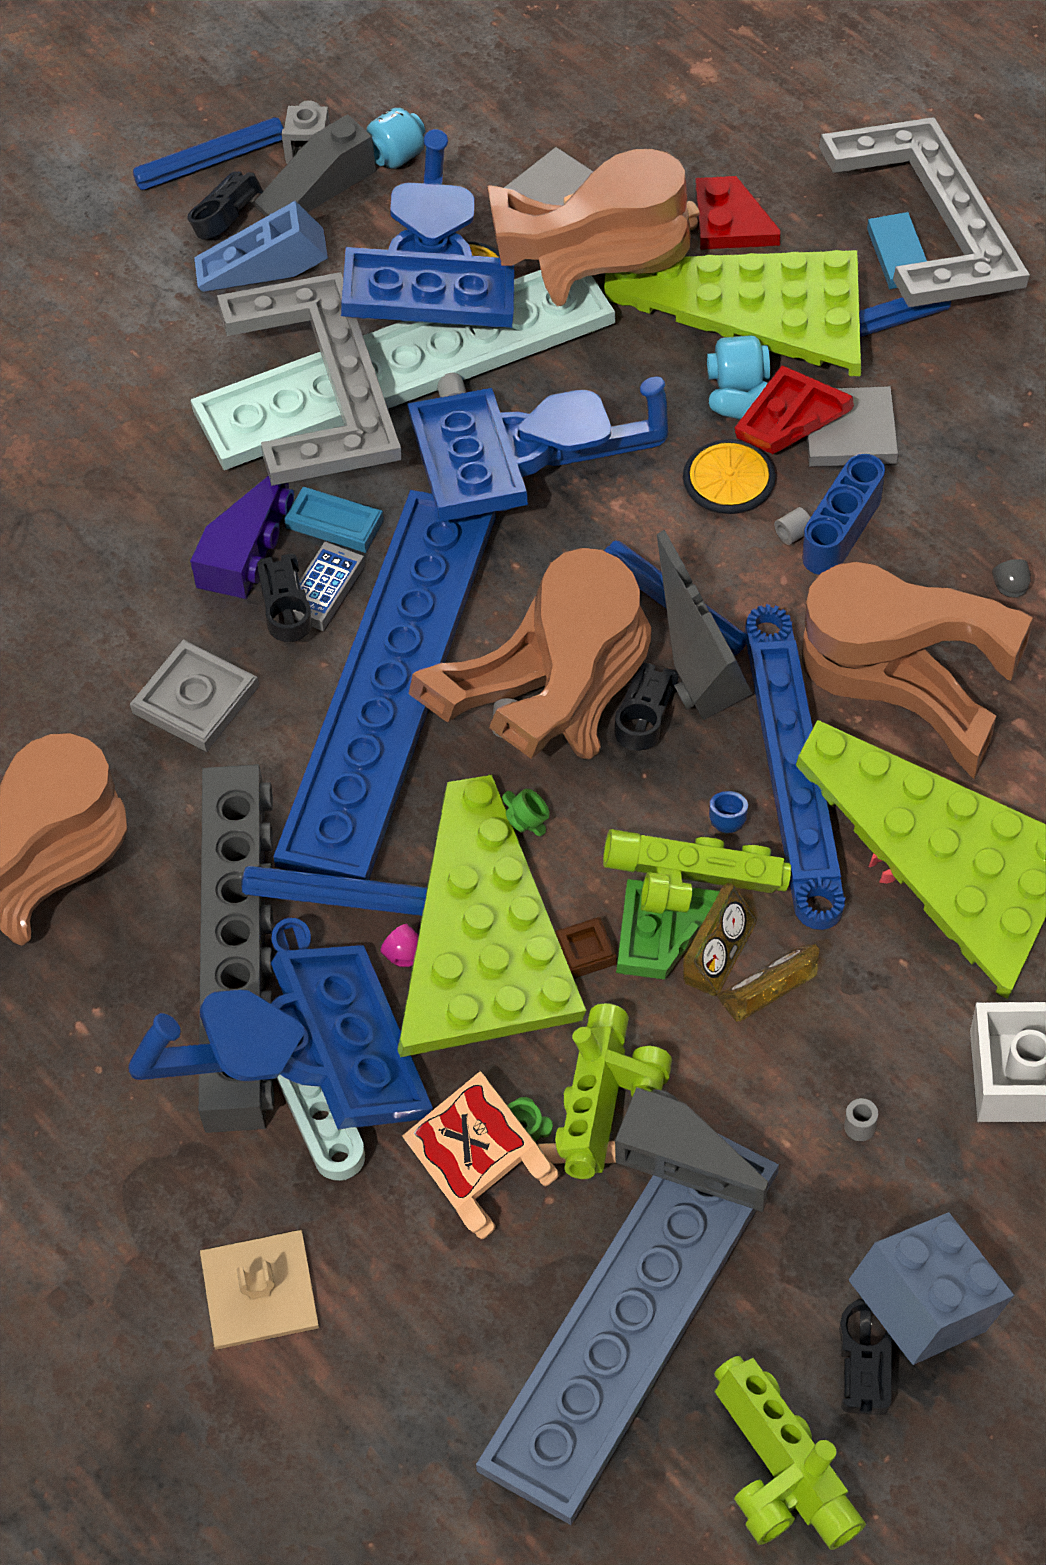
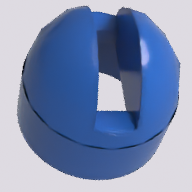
M724 791L714 795L710 800L709 806L711 824L718 831L725 834L736 832L743 827L747 819V800L741 794L732 791Z
M286 918L275 925L272 931V944L276 952L289 951V943L284 930L290 928L294 930L299 947L298 950L309 949L311 934L308 926L303 921L297 918Z

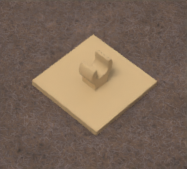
M302 1230L200 1250L215 1350L319 1328Z

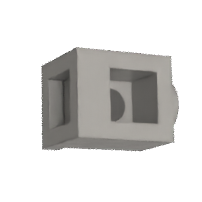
M303 101L299 106H288L285 127L282 129L286 164L302 149V147H297V141H309L316 132L330 125L328 107H322L314 101Z

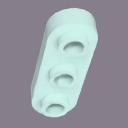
M279 1075L277 1077L279 1086L318 1171L328 1179L339 1181L356 1175L361 1170L365 1161L363 1141L357 1128L337 1129L321 1087L300 1085ZM318 1111H327L329 1113L323 1120L312 1118ZM338 1152L348 1154L347 1159L342 1162L331 1160L332 1156Z

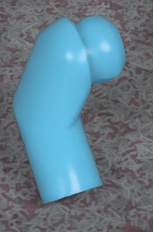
M763 381L748 392L732 388L716 389L710 394L709 406L712 411L722 416L740 420L768 383Z

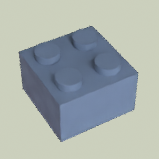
M949 1212L875 1242L849 1278V1282L912 1365L986 1332L1015 1296Z

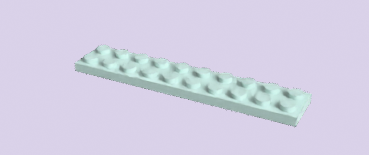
M541 270L514 279L512 328L401 321L363 335L387 409L438 390L437 384L439 380L447 373H457L462 377V380L614 324L615 311L592 276L574 281L570 287L566 303L563 306L557 307L552 302L545 288ZM321 352L191 399L193 412L223 470L263 456L261 442L344 426Z

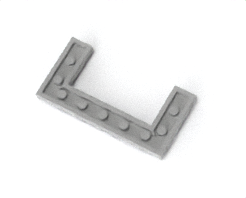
M934 117L821 134L819 148L833 173L909 161L962 250L963 256L895 267L893 281L908 307L1027 287L1030 274Z
M341 272L217 295L218 308L227 336L299 322H311L344 426L261 442L262 455L271 486L401 460V447L357 318L341 316L343 290Z

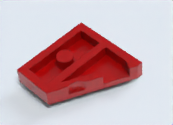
M737 176L695 178L696 205L699 209L697 217L700 250L780 246V229Z
M782 365L734 427L736 438L766 452L775 454L850 412L854 407L853 396Z

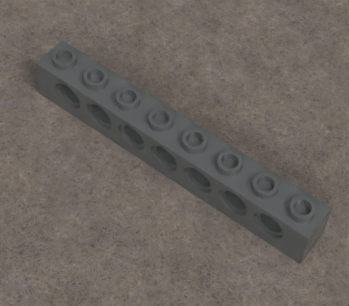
M259 764L202 768L200 1007L209 994L232 990H248L270 1004L273 1002L272 990L265 991V977H272L274 975L271 965L273 960L272 947H265V934H272L274 929L272 905H265V897L244 894L241 887L245 867L272 868L271 863H265V851H273L271 822H265V811L273 810L271 782H263ZM245 816L240 820H232L235 817ZM236 857H246L240 861H231ZM236 898H246L240 903H230ZM235 940H247L246 942L238 946L229 945ZM234 983H247L242 988L229 989V987ZM199 1017V1045L210 1044L202 1020ZM225 1072L199 1074L198 1111L205 1133L266 1129V1110H274V1086L272 1079L240 1081L228 1078Z

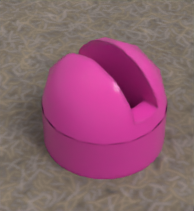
M403 924L393 930L385 939L381 947V953L396 966L409 968L413 966L419 934L408 924Z

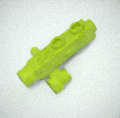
M610 829L607 834L603 854L604 868L647 873L641 894V910L662 914L664 910L688 912L692 897V884L683 883L682 879L773 893L775 890L786 892L791 876L790 863L784 862V858L771 856V849L768 847L744 845L742 851L725 849L724 841L709 837L696 838L694 844L645 835L640 836L639 833Z
M604 1003L592 1007L589 1012L587 1027L578 1028L572 1035L579 1054L573 1085L566 1087L564 1091V1106L567 1113L565 1126L557 1129L555 1141L559 1156L566 1160L565 1172L577 1179H589L595 1173H603L619 1086L631 1090V1096L633 1097L636 1087L647 1091L662 1090L663 1085L668 1082L670 1077L672 1058L668 1052L661 1048L643 1046L633 1052L632 1058L625 1056L623 1045L629 1017L624 1009L613 1004Z
M735 1356L723 1363L714 1373L719 1381V1385L714 1392L774 1476V1479L766 1485L761 1480L750 1483L734 1498L748 1520L745 1526L758 1545L770 1542L792 1525L795 1518L790 1511L794 1508L797 1509L808 1526L810 1524L814 1526L830 1550L837 1549L852 1540L863 1530L866 1523L846 1496L848 1490L830 1466V1463L836 1456L835 1446L827 1440H820L816 1445L814 1444L806 1421L792 1413L780 1396V1388L774 1376L769 1372L762 1371L754 1358L744 1362L741 1356Z

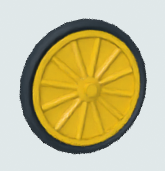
M735 439L716 440L698 448L688 458L683 472L684 486L689 496L705 509L723 514L743 513L756 508L770 496L776 480L774 465L769 456L762 449Z

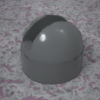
M1008 560L1000 563L992 570L997 589L1006 597L1017 598L1023 595L1030 585L1031 573L1025 560Z

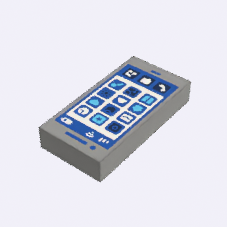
M328 542L323 543L299 580L301 590H305L306 599L311 607L312 627L321 631L325 630L365 567L363 555ZM292 610L293 620L299 622L304 617V614Z

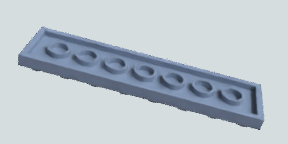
M718 1134L768 1181V1191L778 1174L779 1164ZM653 1175L476 1463L477 1472L572 1525L756 1210Z

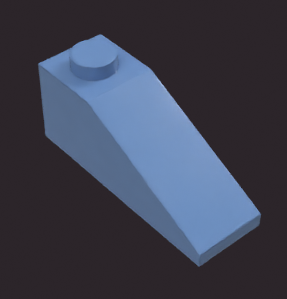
M293 201L194 257L197 285L202 292L295 277L328 259L324 229L296 201Z

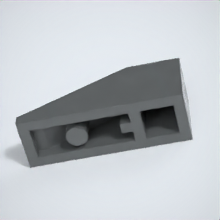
M348 114L316 132L254 201L255 207L267 217L296 201L308 213L376 172L372 136Z
M636 1087L615 1139L616 1163L761 1212L764 1211L767 1200L768 1181L686 1103L678 1101L674 1095L663 1090L647 1091Z

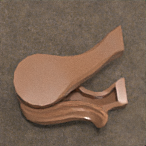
M635 149L613 156L591 173L564 205L545 204L530 199L512 189L492 185L487 186L501 266H512L524 259L539 260L545 288L552 302L557 307L563 306L566 303L570 287L576 280L602 273H655L668 269L681 261L690 249L691 234L689 211L687 209L685 170L680 161L667 152L654 149Z
M580 548L564 552L550 563L541 580L534 600L521 625L510 640L499 649L481 658L463 662L440 663L414 672L412 674L409 695L444 721L450 722L456 716L471 708L493 703L504 698L512 699L545 685L541 694L499 707L494 713L489 728L531 759L542 751L550 739L563 733L574 753L582 759L590 760L599 753L601 747L597 726L602 711L610 699L637 672L646 659L651 642L652 627L639 605L640 589L633 572L619 558L603 550Z
M860 562L838 564L822 572L809 588L806 601L802 659L805 671L814 683L833 695L884 701L917 713L932 725L945 741L954 759L975 779L992 740L996 715L974 703L952 674L924 648L941 641H964L974 644L986 655L994 668L1007 680L1011 681L1029 642L1033 617L1022 611L1007 608L995 600L952 588H933L909 584L876 565Z
M67 733L49 734L31 741L14 756L0 784V930L13 943L20 946L28 943L31 939L30 919L33 910L54 892L82 880L108 862L122 845L128 831L125 807L115 791V785L102 750L87 738Z

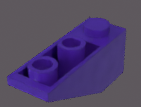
M267 476L205 527L190 560L196 588L247 599L253 583L258 584L260 582L257 563L260 559L265 558L268 549H274L279 537L280 521L283 515H287L293 505L294 491L289 489V483L271 486L269 476Z

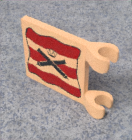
M481 1071L402 1135L456 1209L466 1227L480 1239H484L495 1230L496 1225L475 1199L511 1169L523 1161L530 1173L543 1186L550 1185L560 1175L557 1168L536 1144Z

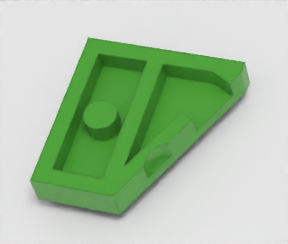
M627 879L616 973L665 980L718 907L720 891L692 887L691 903L687 913L664 910L662 914L641 910V894L644 881Z

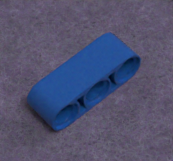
M858 454L851 457L807 522L804 530L802 559L804 566L810 572L820 575L835 565L843 564L879 507L882 500L885 468L882 461L876 456Z

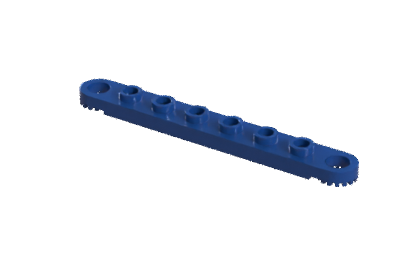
M766 604V607L761 605L757 609L754 608L748 615L745 626L746 644L786 863L791 865L789 883L795 914L807 927L823 930L836 925L843 914L845 897L840 879L841 873L827 800L822 796L818 785L810 782L796 766L798 756L813 727L796 640H794L792 621H790V615H786L784 609L779 610V607L776 605L772 608ZM765 622L772 623L780 631L778 634L774 633V636L772 634L766 636V633L761 634L760 629L757 631V625ZM813 896H821L828 899L833 907L830 911L827 910L826 913L823 911L817 913V910L813 912L812 907H808L809 904L806 901Z

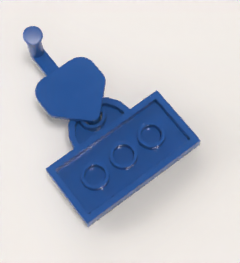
M430 130L424 136V144L426 146L424 183H403L396 186L391 194L390 215L407 230L401 231L392 239L388 250L346 247L341 316L362 319L373 318L512 328L514 314V265L501 266V261L498 257L472 256L470 245L461 235L455 233L473 222L474 196L463 187L442 185L444 149L448 144V137L441 130Z
M654 376L645 380L640 386L641 394L647 399L648 420L612 427L601 398L596 393L588 390H575L550 395L530 414L523 412L500 413L492 388L408 403L409 418L440 522L464 519L468 516L494 511H506L511 508L528 505L527 491L522 477L534 474L546 465L559 466L661 445L668 437L665 381L661 377Z
M364 945L278 951L271 965L283 995L278 996L270 1004L248 990L220 991L209 994L201 1004L200 1018L210 1044L165 1048L170 1041H175L180 1037L181 1030L173 1017L165 1013L158 1014L154 1017L153 1025L143 1037L128 1067L132 1078L137 1080L225 1072L230 1077L240 1081L274 1079L282 1075L284 1078L300 1085L321 1087L337 1129L422 1120L433 1109L411 1055L400 1057L397 1048L401 1032Z

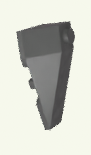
M663 530L657 533L674 666L682 680L674 686L686 709L688 710L696 706L701 718L705 720L752 695L713 616L706 607L697 587L692 583L693 581L666 531Z

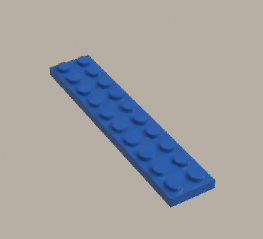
M410 490L273 856L275 867L304 873L362 880L370 879L429 710L409 695L412 674L416 671L445 663L495 522L496 511L468 516L464 519L440 522L433 495L431 493Z

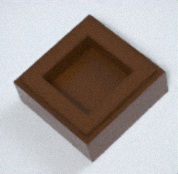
M600 917L555 931L573 979L617 965L616 954Z

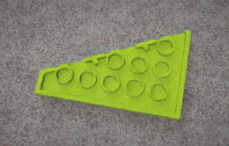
M857 250L687 256L672 267L655 273H605V297L610 302L623 306L630 305L639 311L649 314L653 309L675 315L676 322L704 331H715L723 337L752 335L759 339L761 345H767L769 351L791 358H802L807 363L821 366L825 361L849 369V376H861Z
M817 720L796 762L798 769L810 782L818 785L822 796L831 806L836 804L854 824L853 831L878 859L887 863L900 884L905 882L925 905L923 910L949 939L954 940L960 946L961 953L971 964L976 962L997 986L996 993L1008 999L1046 917V824Z
M492 775L447 782L397 1048L400 1057L579 1022L583 1020L586 1012L514 829L506 817V809Z

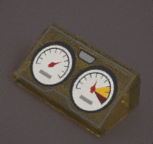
M730 883L723 885L684 957V984L712 996H717L720 993L756 925V917L735 886Z
M814 944L799 946L788 951L718 994L719 1001L736 1022H741L817 976L820 949Z

